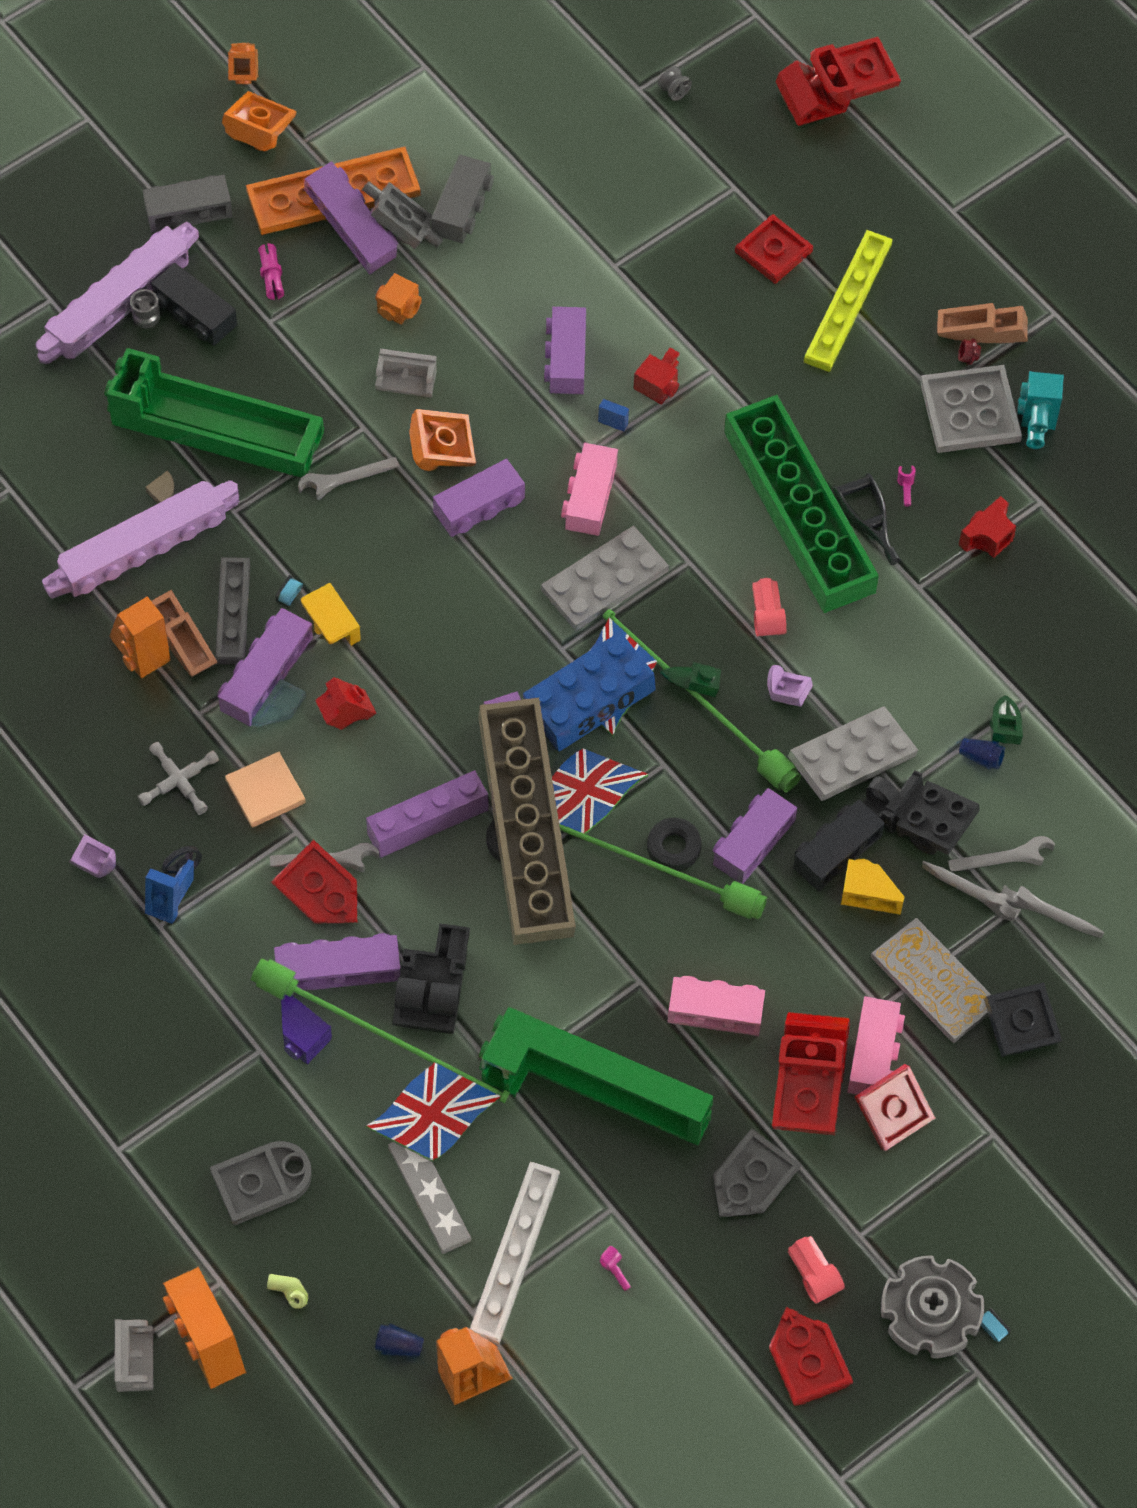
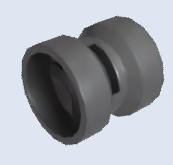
M142 289L136 291L130 298L132 319L138 327L151 328L160 320L158 297L151 290Z

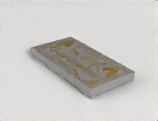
M917 918L871 953V958L953 1044L988 1016L984 998L991 994Z

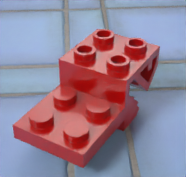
M874 37L836 49L833 44L814 49L810 53V61L814 68L796 60L779 72L775 81L797 125L800 126L847 111L851 100L898 87L901 79L879 37Z
M788 1012L784 1036L781 1039L779 1072L772 1120L773 1129L835 1135L841 1083L844 1082L850 1018Z

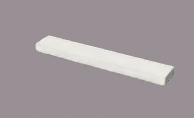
M531 1161L470 1327L472 1331L496 1345L500 1344L560 1176L559 1170Z

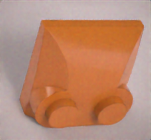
M248 91L223 114L222 124L225 127V132L232 139L254 146L257 150L268 151L276 146L278 136L296 116V111Z
M421 409L414 411L411 417L409 434L413 459L419 468L425 471H433L438 466H475L476 459L468 415Z

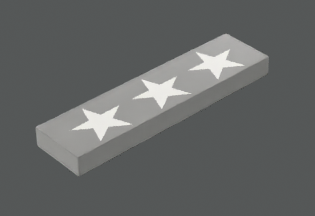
M395 1142L389 1143L388 1148L442 1254L470 1242L471 1236L433 1162Z

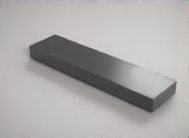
M221 557L215 654L217 664H237L240 660L246 659L250 558Z

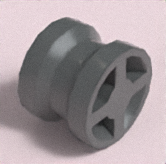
M677 66L668 68L658 80V87L662 91H667L668 96L673 101L683 98L692 86V81L687 76H682L681 70Z

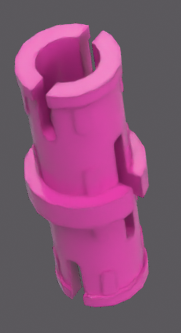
M264 244L258 248L262 263L260 273L261 277L265 280L266 296L271 300H275L274 289H276L277 297L280 299L284 296L281 281L283 272L281 265L278 264L276 246L267 244L269 254H267Z

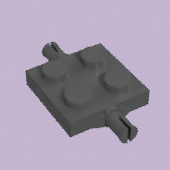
M370 181L364 185L362 191L371 196L375 201V207L371 216L375 218L379 225L387 227L396 234L401 242L410 245L414 249L424 238L434 245L435 248L442 243L443 238L431 230L430 221L433 215L389 182L382 191Z

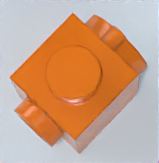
M250 43L231 44V49L228 52V80H235L236 84H252V81H256L258 77V49H255V44Z
M396 273L393 274L386 285L380 286L375 296L377 312L384 319L393 320L399 324H402L406 318L411 319L415 316L422 300L419 296L418 284Z

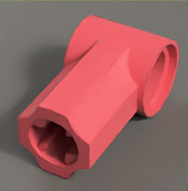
M771 578L760 579L752 585L755 605V634L757 637L786 634V615L784 608H781L778 583L771 580Z
M812 1236L801 1238L788 1248V1254L801 1273L804 1287L814 1303L817 1304L845 1289L840 1273L833 1264H828Z

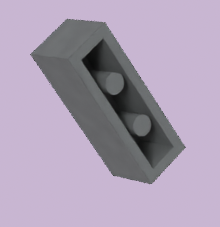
M459 154L431 218L432 231L442 238L462 244L467 234H472L476 221L474 217L477 212L481 213L485 202L484 194L486 191L490 192L494 182V176L491 175V163Z
M225 175L208 176L203 179L181 181L176 184L154 186L143 190L144 204L151 233L161 231L166 226L171 229L177 228L185 222L194 225L232 217L231 200Z

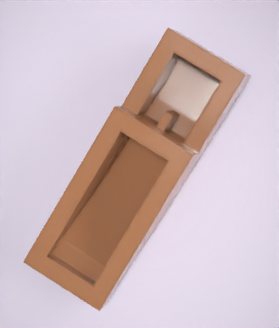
M989 303L938 310L937 334L940 337L961 341L963 339L971 340V338H975L976 342L979 343L1027 342L1028 318L1023 306L995 309L994 304Z
M172 590L152 600V603L164 617L170 650L191 677L217 664V660L188 612H184Z

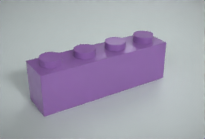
M331 161L305 178L304 190L370 275L397 256V239L392 232H386L377 223L375 218L371 216L373 210L370 211L364 204L365 199L362 193L357 188L353 189L345 171L341 167L337 168Z
M283 608L280 609L276 616H271L261 638H256L251 644L246 659L240 660L237 663L231 680L228 683H223L217 695L220 711L251 726L312 640V623Z
M474 770L367 817V834L372 844L378 849L379 857L382 858L488 811V793Z
M380 933L370 938L360 939L351 936L341 941L316 940L311 944L285 943L281 947H274L275 962L295 971V979L299 980L297 987L304 991L395 982L400 977L397 935Z

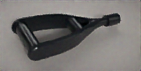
M866 473L865 477L839 487L833 486L832 493L850 522L883 547L885 550L884 554L890 565L899 563L900 557L895 548L891 547L888 539L885 503L872 475ZM869 487L878 504L880 515L863 521L850 508L844 496ZM882 526V529L880 531L875 530L876 528Z

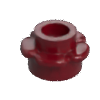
M971 338V340L963 339L958 351V360L965 362L966 365H972L974 361L977 362L979 360L981 346L977 345L975 338Z

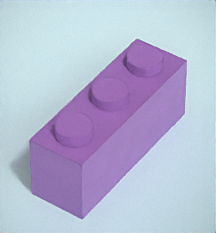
M552 307V318H546V334L551 335V341H546L545 358H551L550 365H545L544 382H550V393L584 394L586 308Z
M506 458L433 497V512L451 537L458 533H465L473 525L483 520L492 519L498 512L508 507L517 506L525 499V483Z
M769 788L762 796L758 794L754 797L748 807L749 811L744 817L739 816L731 826L732 832L726 839L721 837L713 848V865L744 884L796 820L797 807Z

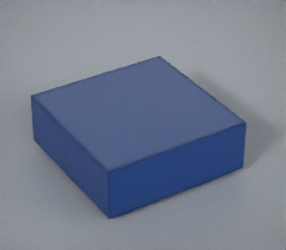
M603 399L599 405L598 422L624 432L628 426L629 409Z

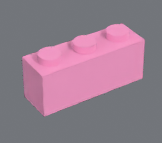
M584 443L582 453H576L574 470H577L576 477H570L567 493L571 494L570 500H564L561 517L566 518L565 530L596 536L600 535L617 467L618 449Z
M692 976L674 977L667 1023L759 1036L765 990H760L753 985L733 986L720 980L706 982L699 981Z
M864 996L848 1093L859 1094L893 1072L890 1070L891 1060L897 1061L900 1043L894 1042L896 1032L902 1033L905 1015L899 1014L901 1003Z

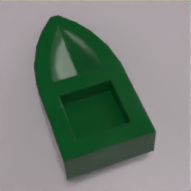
M693 662L691 667H670L660 671L666 679L684 689L715 698L719 691L721 669Z
M1004 695L996 702L990 720L991 741L1021 745L1023 728L1020 710L1011 698Z

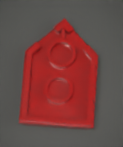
M314 839L271 881L314 924L358 923L357 880Z
M786 1307L769 1345V1350L793 1405L807 1403L853 1383L852 1377L829 1325L817 1319L813 1320L798 1314V1311Z

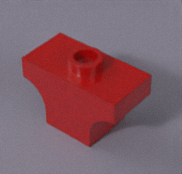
M1000 496L983 512L981 510L976 512L969 524L961 531L959 546L966 552L973 549H981L993 558L997 556L1013 541L1016 525L1006 516L1009 503Z
M336 677L325 683L327 686L326 692L315 700L326 724L341 730L355 721L368 720L377 714L365 689Z

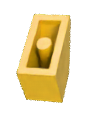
M849 859L841 905L901 915L904 895L880 865L866 859Z

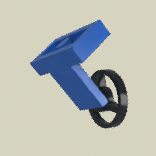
M185 846L171 853L162 864V873L150 869L145 877V914L171 924L174 923L178 916V905L194 880V870L202 860V854L197 847ZM193 852L196 853V858L194 861H192ZM185 854L184 857L178 859V860L175 862L174 865H172V866L169 867V865H170L177 857H179V856Z

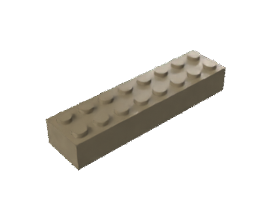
M539 698L479 705L478 718L513 945L574 937L576 925Z

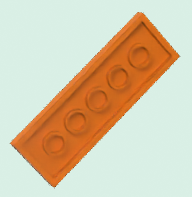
M405 146L334 164L337 168L341 167L345 171L353 189L357 188L362 193L365 199L364 204L368 209L375 207L374 199L362 191V188L368 181L381 191L390 182L410 198L421 196V189ZM322 167L246 185L247 194L261 235L326 219L304 190L305 178Z

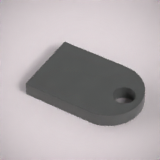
M285 1141L268 1143L210 1167L211 1175L233 1226L296 1201L307 1191L312 1178L311 1164L307 1154L297 1145ZM297 1160L304 1166L300 1172L290 1173L286 1170V1165L291 1161Z

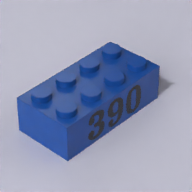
M620 631L524 692L523 698H539L545 735L556 750L560 752L655 691L654 672Z

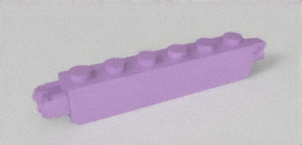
M188 222L183 223L174 230L166 226L160 232L154 233L142 247L133 250L125 261L120 265L114 266L103 279L93 283L81 297L72 300L64 311L58 316H53L44 326L45 334L35 344L40 363H52L53 360L55 361L61 355L65 358H76L132 311L130 298L136 291L142 289L152 291L151 283L174 263L181 268L186 267L189 259L188 249L199 238L198 230Z
M228 480V482L225 481V483H221L213 488L211 483L201 481L59 555L57 561L59 569L42 580L44 589L51 599L69 592L72 593L74 598L80 594H87L101 583L116 579L124 571L143 565L149 558L168 552L174 545L193 539L197 533L207 528L218 526L222 520L226 519L225 512L234 506L236 507L240 502L238 485Z

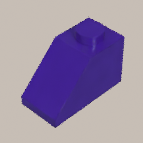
M285 995L283 1000H281L284 1050L294 1060L300 1058L308 1065L332 1040L331 1026L294 996L289 997Z

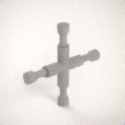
M159 742L153 743L149 750L162 762L161 766L170 777L158 783L157 787L150 792L140 794L138 796L140 803L145 806L151 802L152 798L159 794L163 795L177 786L185 798L190 799L193 803L194 810L198 815L205 813L208 807L195 795L196 791L190 785L188 779L201 772L200 769L208 764H214L219 761L217 754L211 751L199 762H193L179 770L173 760L165 755Z

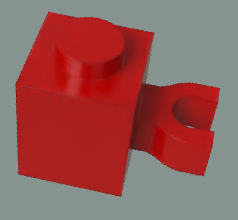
M669 348L662 360L649 354L634 373L633 389L661 405L668 397L672 398L679 388V383L677 382L678 370L676 369L679 361L676 359L680 353Z

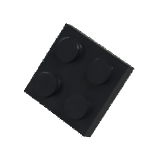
M1044 982L989 995L984 998L1001 1057L1059 1044L1062 1041Z

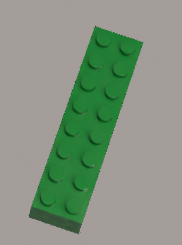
M778 395L727 413L725 416L724 433L823 613L875 594L879 575Z

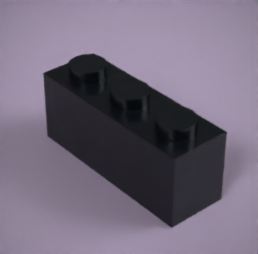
M176 263L172 264L151 283L152 291L158 297L159 307L170 311L180 324L188 325L199 339L207 340L215 346L237 326L236 309Z
M860 800L856 801L852 806L848 804L840 810L835 821L831 824L825 823L817 831L816 837L811 842L805 841L796 849L793 868L816 890L820 891L847 868L849 859L856 860L882 837L885 823Z

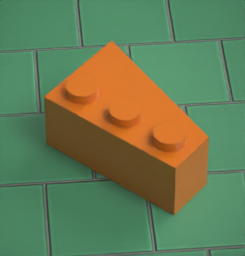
M148 596L117 614L109 637L123 654V662L131 672L135 670L142 679L171 661L164 617Z
M199 1267L164 1282L163 1284L167 1292V1296L163 1297L164 1304L170 1315L176 1314L178 1318L174 1320L181 1338L187 1337L186 1347L193 1361H198L210 1388L212 1389L246 1373L234 1334Z
M467 1327L461 1330L453 1328L444 1332L440 1336L441 1339L437 1340L438 1373L454 1405L513 1379L497 1346Z

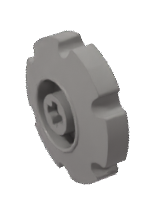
M934 1256L913 1258L900 1265L897 1273L900 1278H889L887 1280L881 1298V1316L892 1321L888 1329L890 1337L900 1347L914 1355H917L921 1349H926L930 1352L931 1358H943L963 1350L968 1342L965 1335H977L984 1315V1298L982 1295H976L972 1291L977 1283L974 1276L961 1264L951 1259H947L945 1264H937L934 1261ZM929 1303L935 1304L936 1310H930Z

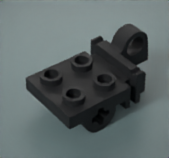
M914 770L900 791H897L895 786L887 779L875 777L866 789V799L863 802L885 823L884 825L889 828V832L894 833L897 829L899 837L909 836L916 848L929 855H934L937 850L949 855L980 811L979 804L928 780L924 785L922 773Z
M440 923L435 953L404 948V961H401V973L395 993L393 1026L454 1034L463 971H465L470 927Z

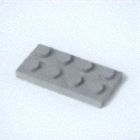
M633 525L541 584V591L572 628L577 631L605 613L608 609L613 608L667 573L669 565Z
M885 706L791 749L788 757L820 800L824 801L914 758L918 749Z

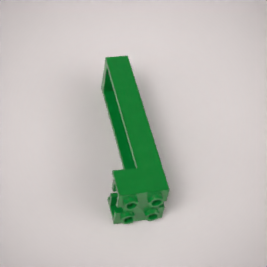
M130 348L126 349L123 358H118L115 365V374L117 376L115 375L112 381L109 380L107 382L104 393L108 399L107 412L110 413L112 425L300 478L308 473L313 461L312 456L317 451L324 434L323 417L162 373L159 356Z
M509 1006L504 1016L498 1015L492 1028V1032L495 1033L490 1042L487 1040L484 1042L479 1053V1058H481L479 1070L482 1071V1082L502 1092L506 1090L513 1097H516L528 1072H531L697 1146L711 1120L712 1110L710 1109L713 1105V1095Z

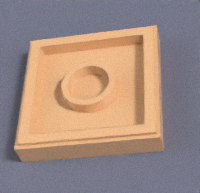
M276 752L225 776L227 784L252 828L306 803L303 793L280 752Z

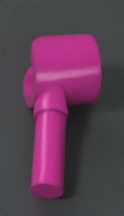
M902 466L898 470L897 481L903 487L904 506L906 507L911 506L910 489L914 483L916 471L914 466H911L910 474H904Z
M609 1246L600 1257V1264L614 1274L623 1290L626 1291L631 1286L620 1271V1268L616 1265L622 1259V1256L617 1249Z

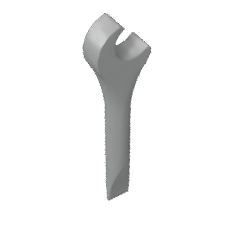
M396 457L339 474L321 475L310 473L300 479L298 490L301 493L307 487L314 488L316 490V499L320 500L329 491L342 484L400 466Z
M1037 836L1028 843L1012 850L949 860L948 864L950 872L1008 862H1027L1041 866L1044 858L1040 856L1039 850L1048 848L1053 851L1055 843L1048 837Z
M360 843L341 852L329 853L341 866L353 868L359 872H365V865L361 862L364 857L370 855L379 859L378 849L369 843ZM298 854L270 856V867H286Z
M925 861L922 862V868L936 878L978 899L1001 918L1013 921L1021 912V909L1014 908L1006 902L1009 897L1008 895L988 891L942 867Z
M1004 885L1001 891L1002 894L1009 896L1006 902L1010 906L1038 912L1080 932L1102 938L1105 933L1087 921L1042 901L1023 886H1020L1018 892H1015Z

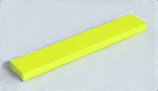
M869 230L866 231L804 356V363L830 372L887 256L893 239Z

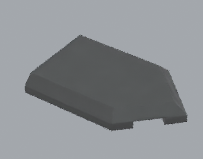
M751 1128L713 1175L719 1217L764 1213L801 1168V1164Z

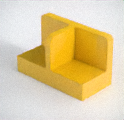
M331 583L301 598V604L314 621V631L317 635L322 634L329 644H333L344 637L350 645L361 641L359 624Z

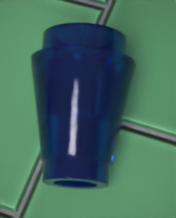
M963 738L959 754L988 770L992 768L998 770L1005 756V747L1000 746V743L996 741Z
M391 1323L388 1326L380 1324L375 1349L382 1351V1354L420 1356L424 1338Z

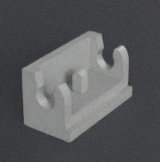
M380 349L376 369V390L431 398L437 373L436 356Z
M115 1320V1384L118 1392L153 1390V1326H148L147 1320Z

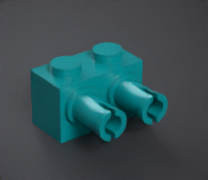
M1029 372L1027 383L1022 382L1017 415H1022L1021 426L1028 427L1026 445L1029 448L1040 449L1044 447L1045 433L1048 429L1055 430L1063 396L1064 375Z

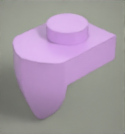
M779 665L771 666L767 677L768 691L773 701L800 707L813 686L811 677L784 672L783 668Z
M84 834L69 863L100 878L114 870L116 854L112 848Z

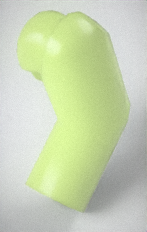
M274 1274L269 1275L268 1290L283 1292L290 1306L295 1309L302 1308L307 1304L308 1293L299 1279Z

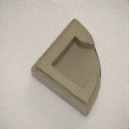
M168 471L145 487L146 493L157 503L174 496V481Z

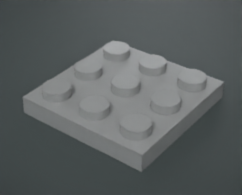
M1004 365L921 376L920 384L937 453L1021 442L1022 434Z

